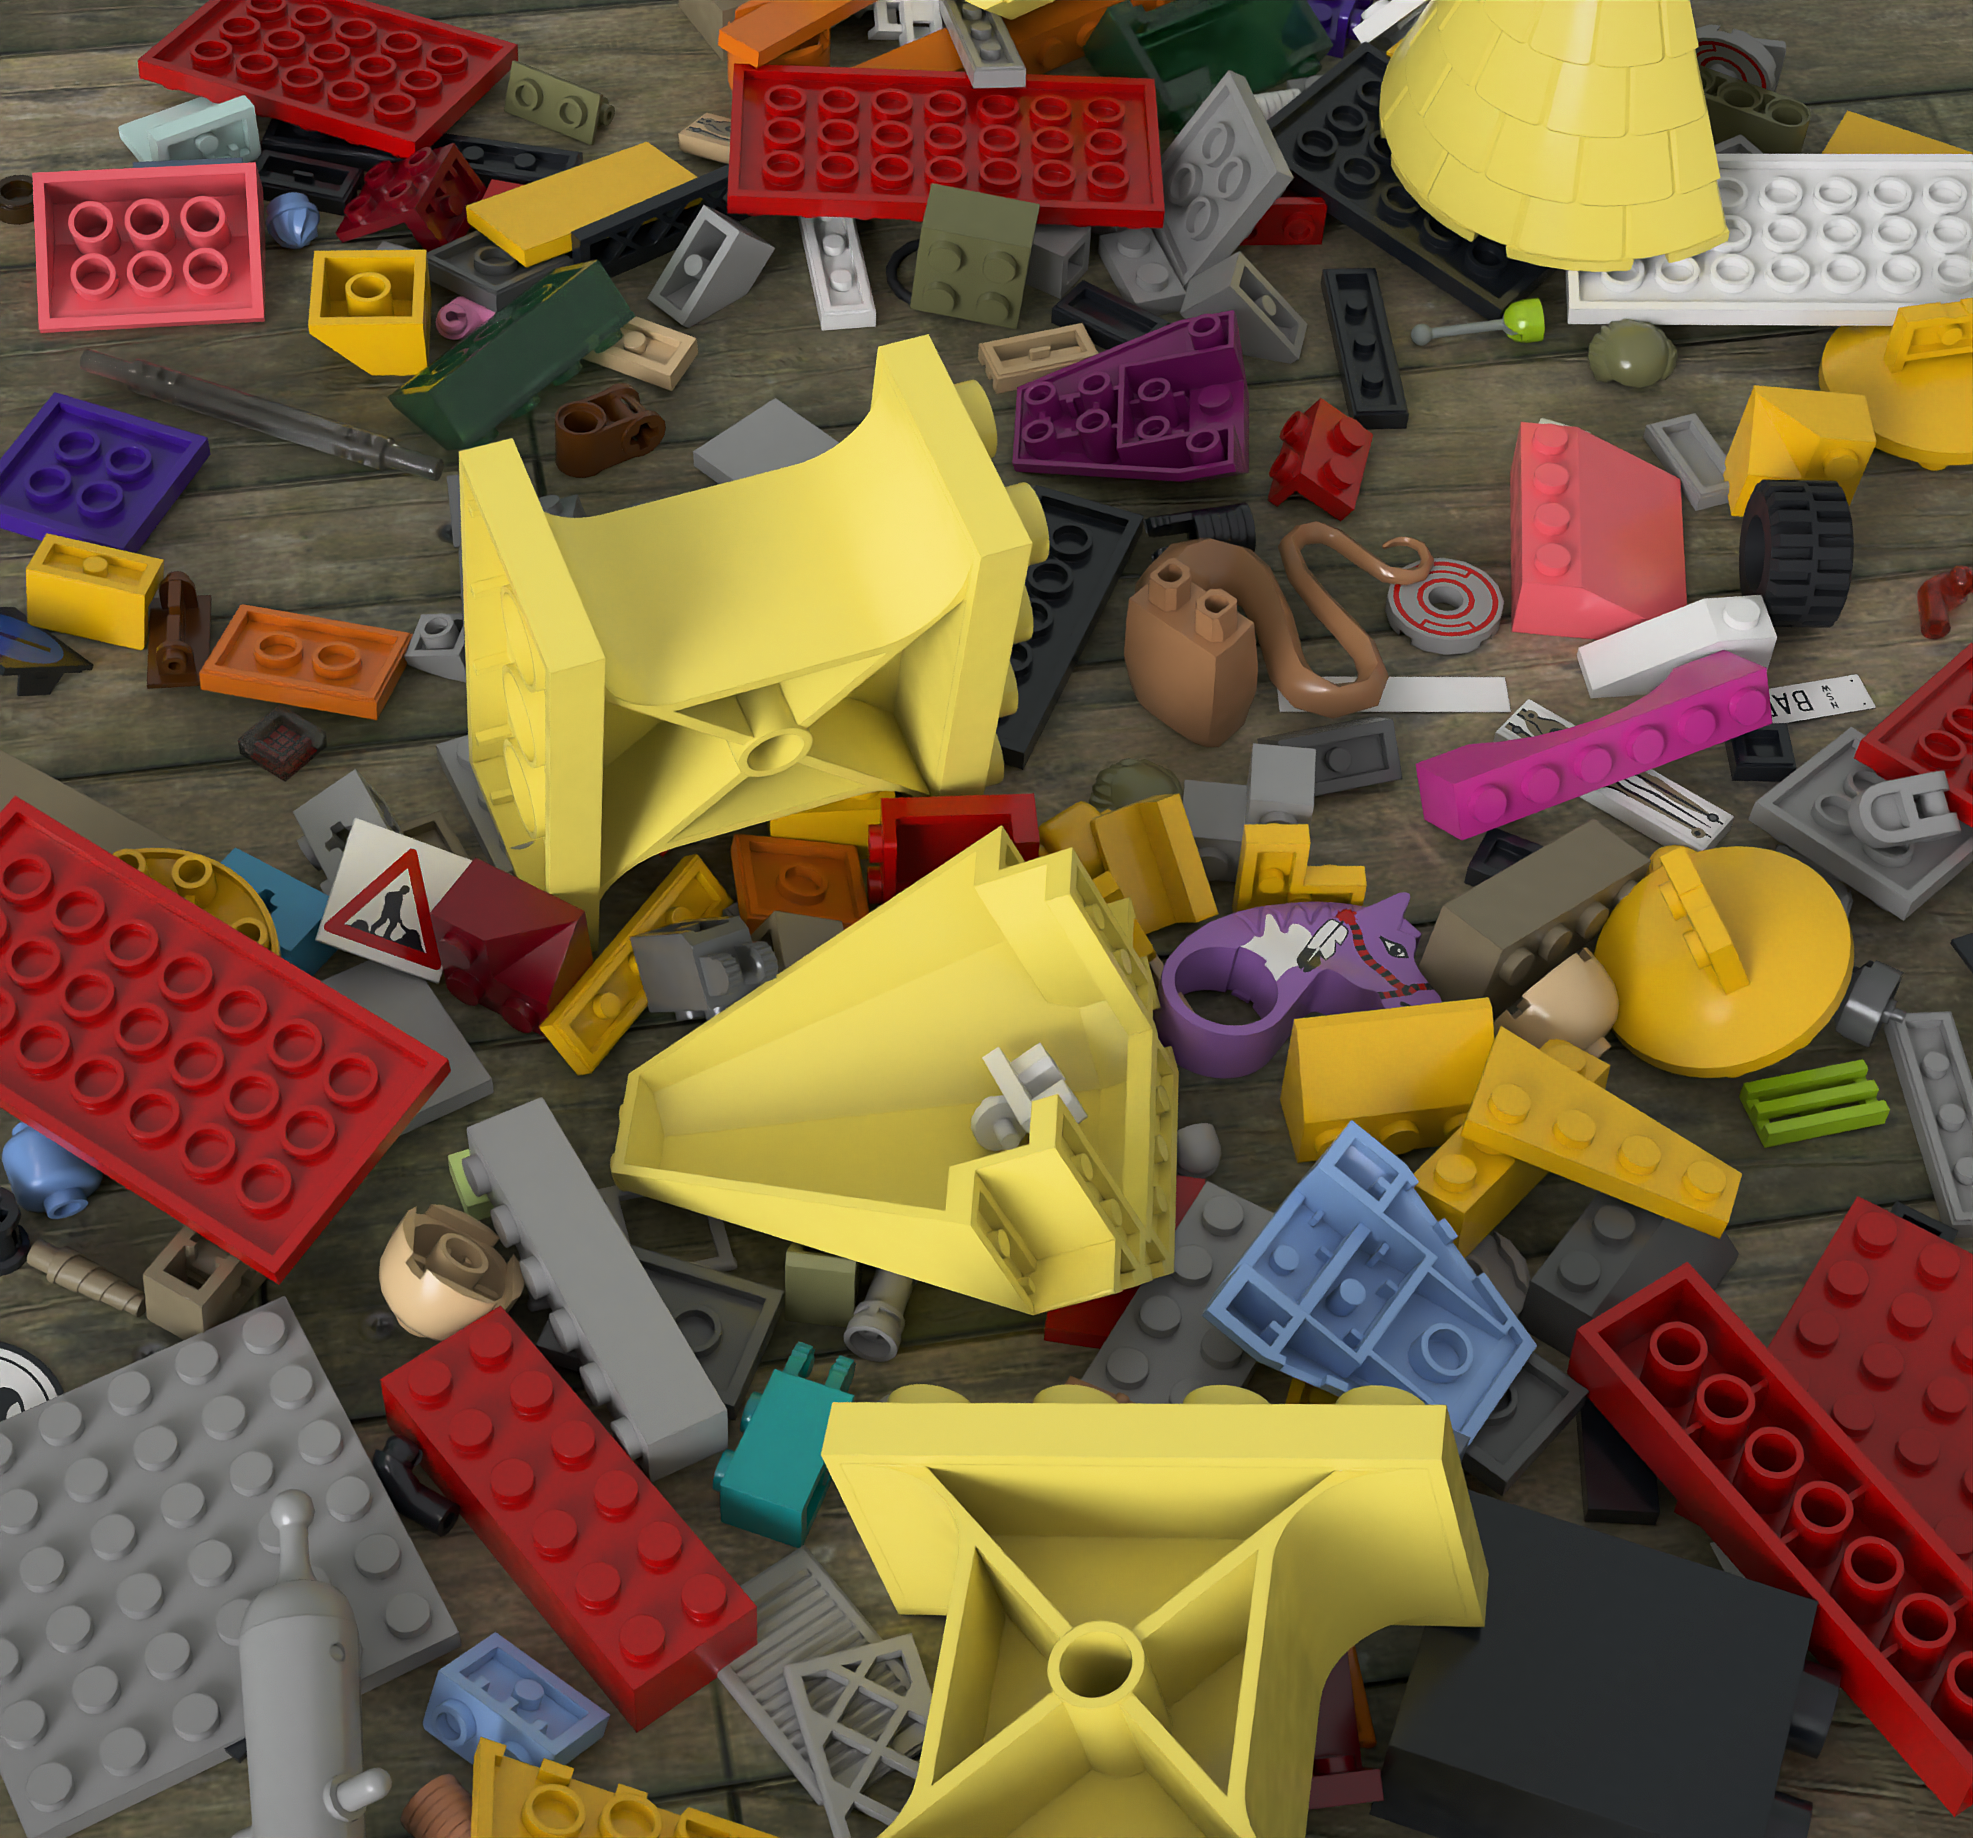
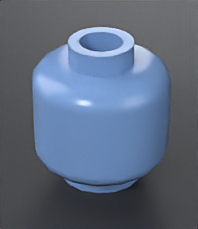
M20 1122L13 1128L12 1137L7 1141L2 1151V1162L17 1203L27 1211L46 1212L48 1218L51 1219L66 1218L82 1211L88 1205L87 1197L92 1195L102 1182L103 1173L24 1122Z

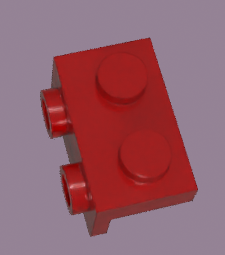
M1320 398L1304 413L1296 411L1283 426L1279 436L1283 441L1281 452L1269 471V476L1273 481L1267 500L1278 507L1297 491L1341 522L1355 509L1373 434L1366 430L1357 420L1346 416Z

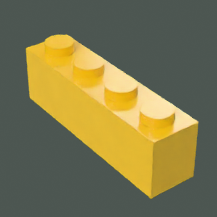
M1549 1039L1540 1048L1541 1051L1603 1089H1606L1610 1064L1565 1040ZM1462 1125L1414 1173V1176L1419 1181L1414 1189L1438 1222L1444 1218L1448 1221L1458 1235L1453 1243L1462 1256L1466 1258L1549 1171L1461 1137Z

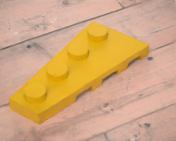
M1500 1026L1491 1047L1460 1133L1461 1137L1720 1239L1729 1223L1742 1177L1741 1172Z

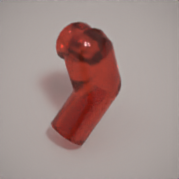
M1963 565L1955 566L1950 572L1939 573L1925 581L1918 589L1917 603L1920 629L1924 637L1939 639L1950 632L1949 612L1964 604L1968 600V595L1973 593V571Z

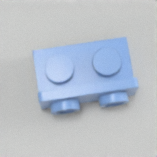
M494 1632L438 1670L423 1719V1727L472 1765L480 1737L507 1745L503 1756L540 1768L543 1758L566 1765L601 1739L610 1714L501 1635Z

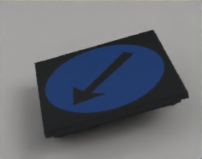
M0 607V675H18V696L50 695L64 673H82V670L93 669L94 665L47 630L28 624L27 616L15 607Z

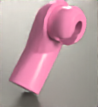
M460 296L438 311L436 328L445 338L460 340L484 325L513 326L514 305L495 313Z

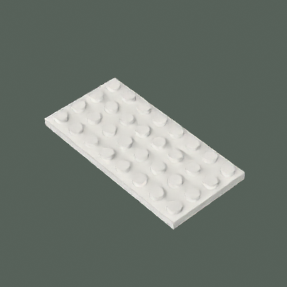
M1716 154L1721 177L1717 182L1726 225L1730 231L1728 241L1706 252L1673 263H1669L1665 254L1634 259L1632 268L1628 271L1589 272L1566 270L1568 324H1610L1611 321H1621L1626 318L1639 323L1650 322L1653 325L1893 326L1899 307L1936 302L1944 304L1958 302L1965 298H1973V154Z

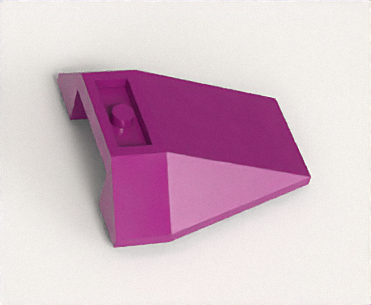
M1235 311L1202 314L1197 317L1176 321L1017 387L1012 461L1015 472L1190 483L1249 473V393Z

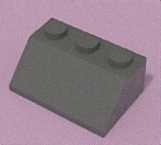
M1599 1191L1530 1280L1519 1321L1529 1334L1570 1358L1576 1330L1687 1261L1715 1291L1736 1262L1739 1253L1725 1231L1720 1239Z

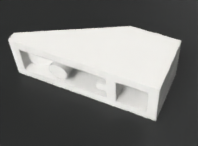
M1762 595L1704 598L1578 648L1577 658L1591 699L1647 695L1665 681L1674 668L1722 650L1731 652L1768 669L1777 635Z

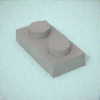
M1151 228L1127 229L1099 235L1098 254L1123 300L1156 316L1181 311L1186 292Z

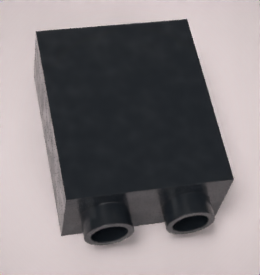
M1468 1490L1489 1572L1485 1627H1424L1381 1770L1384 1800L1373 1802L1369 1815L1437 1838H1807L1813 1803L1777 1791L1776 1787L1785 1749L1814 1759L1818 1758L1829 1731L1839 1694L1841 1671L1805 1660L1818 1601Z

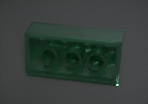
M598 260L553 269L388 396V399L396 409L446 450L470 449L486 445L499 434L495 426L509 415L516 419L536 407L541 401L537 393L552 382L555 386H558L578 374L583 368L579 361L592 350L596 353H601L616 344L624 336L620 328L636 316Z

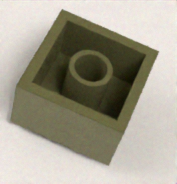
M932 183L921 227L910 309L1017 329L1040 204Z

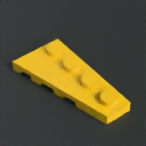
M480 1737L474 1754L471 1838H780L688 1807L681 1815L658 1808L647 1799L648 1793L620 1783L615 1793L572 1779L574 1768L543 1758L539 1768L503 1756L507 1745Z

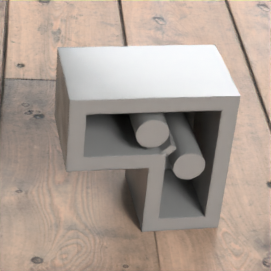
M1253 743L1247 785L1195 780L1184 781L1182 803L1208 881L1236 882L1244 824H1308L1310 832L1314 808L1316 749Z

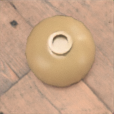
M1586 947L1583 948L1579 955L1575 953L1525 992L1522 995L1524 999L1517 1005L1518 1011L1511 1015L1506 1010L1493 1023L1494 1038L1500 1026L1538 1049L1549 1039L1565 1040L1599 1059L1612 1047L1604 1036L1617 1020L1619 999L1613 980L1603 965Z
M431 1204L425 1214H416V1207L408 1210L397 1225L380 1259L379 1280L381 1291L387 1304L396 1316L399 1324L406 1331L418 1337L443 1341L500 1305L507 1313L510 1311L520 1297L525 1284L519 1261L513 1254L506 1264L503 1257L493 1248L499 1240L498 1235L485 1224L462 1211L445 1205Z

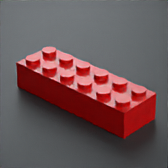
M501 1305L380 1379L387 1424L394 1434H401L419 1446L423 1455L419 1463L445 1497L460 1506L462 1518L636 1733L717 1678V1674L722 1668L758 1644L757 1606Z

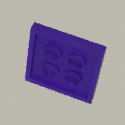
M54 392L0 459V528L40 541L48 533L137 553L211 455L208 437Z

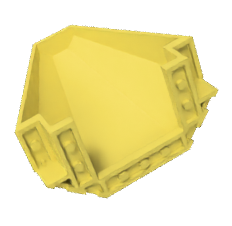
M1001 825L777 974V978L765 982L628 1074L624 1102L619 1109L620 1125L615 1153L612 1154L610 1159V1169L615 1184L623 1192L636 1193L1030 1315H1037L1116 1294L1124 1289L1174 1273L1179 1071L1172 1046L1163 1047L1158 1039L1157 1028L1153 1021V1010L1159 1009L1161 1006L1147 956L1139 958L1133 948V927L1136 916L1131 898L1128 897L1106 904L1072 847L1025 862ZM1040 1042L1061 1070L1066 1079L1065 1083L1082 1105L1088 1118L1077 1124L1059 1094L1032 1101L1030 1133H1026L1016 1148L999 1151L985 1149L978 1144L971 1130V1118L976 1108L981 1105L985 1098L1000 1096L1003 1093L982 1057L999 1046L1009 1061L1012 1062Z

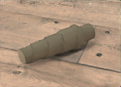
M42 1239L37 1240L31 1247L27 1255V1264L47 1273L46 1278L48 1282L52 1284L57 1283L75 1293L80 1292L97 1302L102 1301L120 1311L125 1310L137 1317L145 1313L144 1291L128 1284L125 1279L107 1271L105 1267L87 1259L84 1254L68 1246L60 1249Z

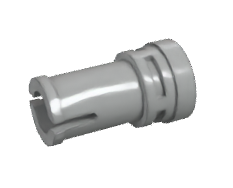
M875 1267L876 1271L865 1300L856 1307L854 1316L847 1325L844 1333V1342L859 1357L870 1361L884 1362L893 1359L897 1354L901 1343V1333L905 1327L903 1315L913 1287L918 1280Z

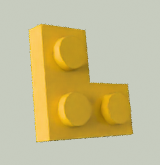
M1244 824L1232 910L1233 913L1266 905L1321 901L1363 906L1367 887L1364 866H1337L1331 864L1307 866L1311 845L1308 824Z

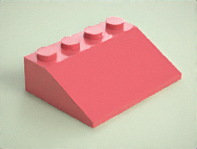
M256 162L32 173L38 324L40 333L265 322L263 187Z
M1521 422L1510 470L1511 632L1599 640L1686 606L1687 593L1681 479L1579 427Z

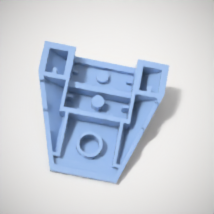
M1351 1120L1286 1197L1218 1286L1202 1316L1259 1363L1340 1397L1348 1390L1361 1386L1382 1385L1407 1391L1421 1399L1425 1405H1447L1452 1429L1471 1437L1468 1443L1469 1446L1537 1345L1487 1275L1482 1273L1477 1276L1454 1245L1453 1241L1458 1235L1448 1221L1444 1218L1438 1222L1414 1189L1419 1181L1409 1167Z

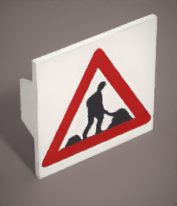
M354 818L315 941L438 984L443 969L430 912L466 870L472 860Z

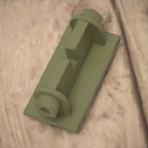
M516 60L512 61L504 111L589 145H594L597 127L610 125L615 115V108L609 105L608 99L603 97V94Z

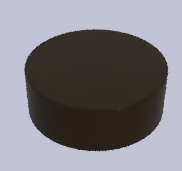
M13 175L0 180V221L13 225L27 224L34 221L32 177Z

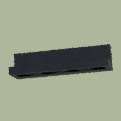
M729 164L572 231V251L565 253V255L574 259V277L570 279L583 291L676 250L703 205L739 222L751 217L747 214L727 213ZM702 198L698 205L685 209L689 202ZM654 217L658 218V219L655 220V221H652V222H649V223H646V224L642 225L643 222H645V221H647V220H650V219H652V218H654Z

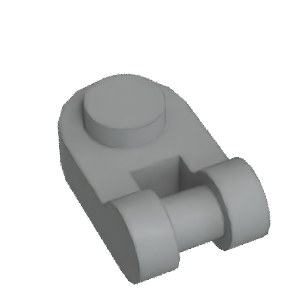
M1945 771L1930 772L1877 783L1859 792L1851 801L1848 810L1849 825L1854 835L1863 844L1872 848H1889L1919 841H1932L1949 837L1962 831L1957 813H1950L1944 792L1950 790ZM1920 799L1925 818L1919 819L1914 800Z

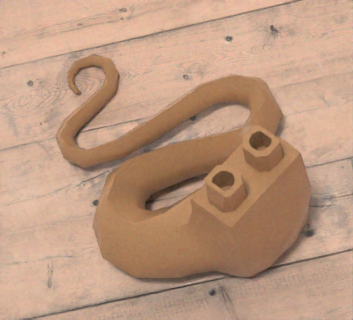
M1318 521L1296 525L1281 540L1278 549L1288 581L1313 615L1335 636L1354 660L1358 675L1355 682L1334 684L1314 673L1308 665L1303 654L1292 611L1272 569L1251 549L1206 537L1172 543L1146 569L1136 582L1135 594L1129 598L1124 658L1133 692L1140 704L1149 713L1193 743L1208 748L1220 747L1245 724L1257 691L1258 661L1256 632L1269 678L1294 708L1335 719L1378 706L1389 675L1375 641L1325 590L1308 569L1300 551L1305 545L1322 543L1333 548L1381 582L1409 585L1426 580L1434 566L1433 556L1425 543L1412 537L1393 538L1385 542L1382 548L1408 546L1418 552L1421 562L1418 567L1409 569L1390 567L1344 531ZM1237 605L1243 608L1248 618L1237 612Z

